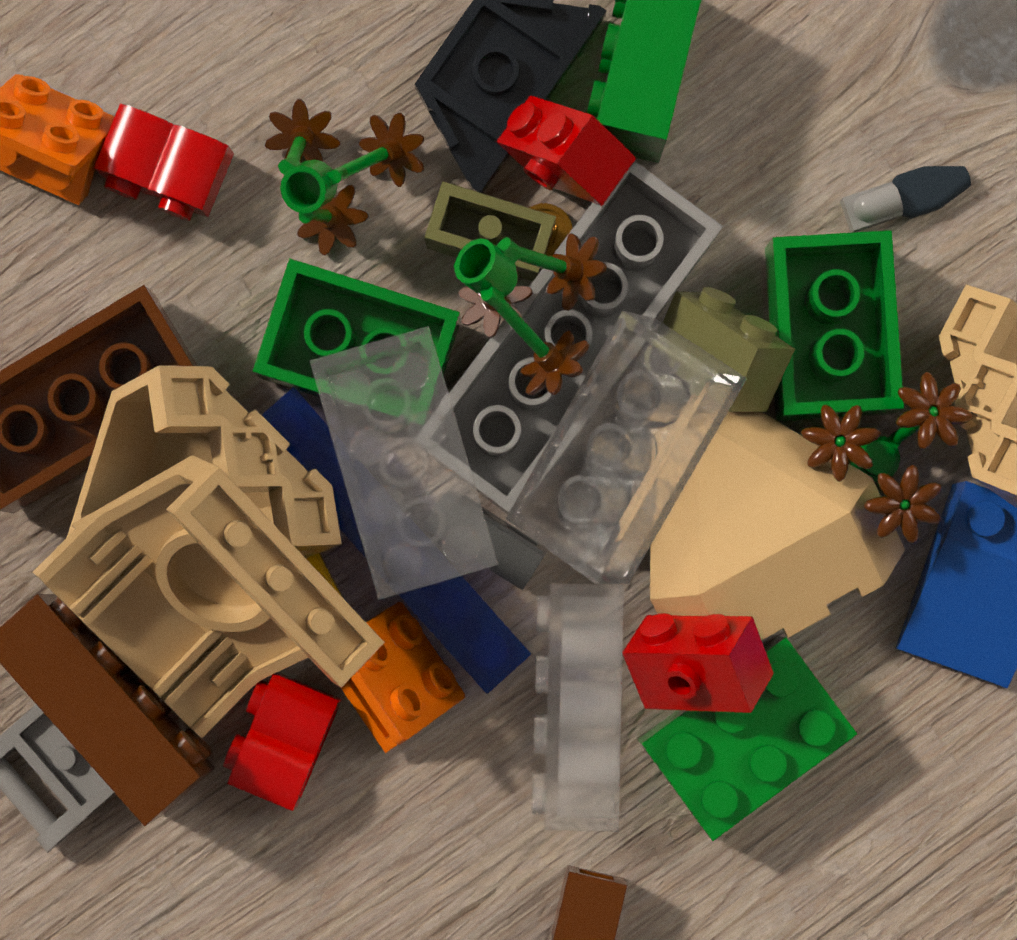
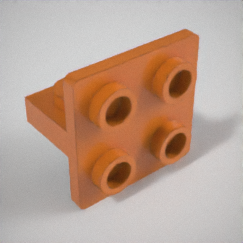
M15 74L0 87V170L80 205L89 194L95 171L94 166L115 116L104 112L101 107L93 102L77 100L54 90L39 78Z
M397 602L366 622L385 643L341 688L385 753L411 738L465 698V693L457 683L453 672L444 664L423 633L419 622L410 614L402 602Z

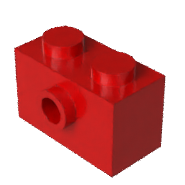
M531 95L525 103L518 106L512 112L507 121L506 129L496 141L524 167V172L542 187L548 190L555 188L600 206L605 203L637 159L593 115Z
M666 613L646 615L622 652L645 709L751 713L774 674L753 616H724L722 614L682 616Z

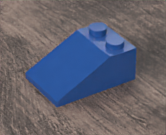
M968 481L952 484L941 515V521L937 526L895 649L1008 688L1017 669L1016 507L990 489Z

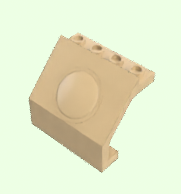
M193 455L71 524L75 530L33 571L200 738H203L254 685L264 678L309 657L334 684L342 688L385 643L220 467Z

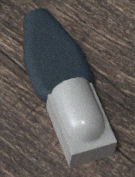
M923 166L896 175L892 182L843 197L840 200V204L850 233L900 218L901 216L912 219L939 210L971 186V179L965 166Z

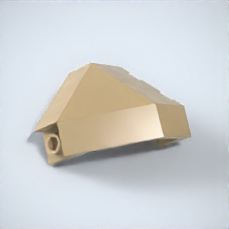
M966 284L939 335V341L943 356L950 361L954 382L960 384L961 387L960 393L954 402L955 406L964 408L972 414V419L969 422L960 424L967 432L972 452L971 455L967 456L972 478L1017 508V303L1010 298Z
M159 365L111 392L71 524L193 455L220 467L305 558L342 544L332 484L316 469L306 470L286 450L290 443L257 410L249 413L226 391L230 384L213 367ZM71 525L67 537L75 530Z
M714 402L708 411L706 409H698L687 413L677 421L675 426L651 429L650 601L657 614L753 616L761 640L781 629L789 638L831 615L827 604L854 589H857L858 593L864 597L884 586L905 552V548L896 529L887 537L881 538L878 536L877 529L885 514L872 513L864 508V503L867 500L881 497L872 477L849 464L845 479L838 482L833 476L831 460L816 468L809 467L807 465L809 457L820 446L809 442L800 434L763 412H729L717 402Z

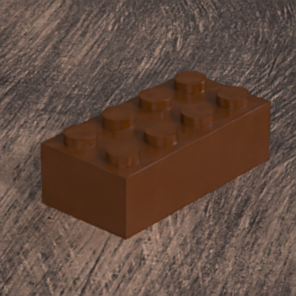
M142 285L0 371V511L14 514L88 469L113 390L159 365L198 366L156 295L145 285Z
M55 594L35 595L0 627V664L144 826L163 816L215 769L207 759L213 752L204 739L200 738L190 728L182 731L168 715L172 710L148 686H142L130 673V668Z

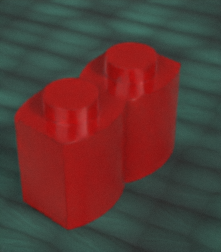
M120 103L94 169L102 177L107 178L104 185L106 189L132 200H137L140 192L161 199L158 209L177 218L191 221L193 213L209 217L234 153L229 145Z
M278 672L272 675L269 683L263 680L259 681L254 688L246 709L247 713L255 715L246 737L236 734L223 763L224 768L232 770L227 784L294 811L302 798L342 699Z

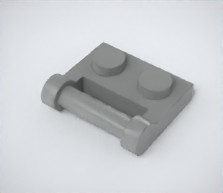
M34 705L0 735V789L40 834L36 840L47 853L61 843L115 794L37 705ZM15 749L68 808L58 819L6 760L8 755Z

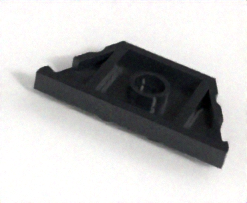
M473 0L415 83L417 93L471 190L484 193L510 154L496 141L506 129L507 121L512 112L518 106L525 103L530 95L544 100L550 98L606 17L607 10L599 5L589 4L588 8L553 3L554 0Z

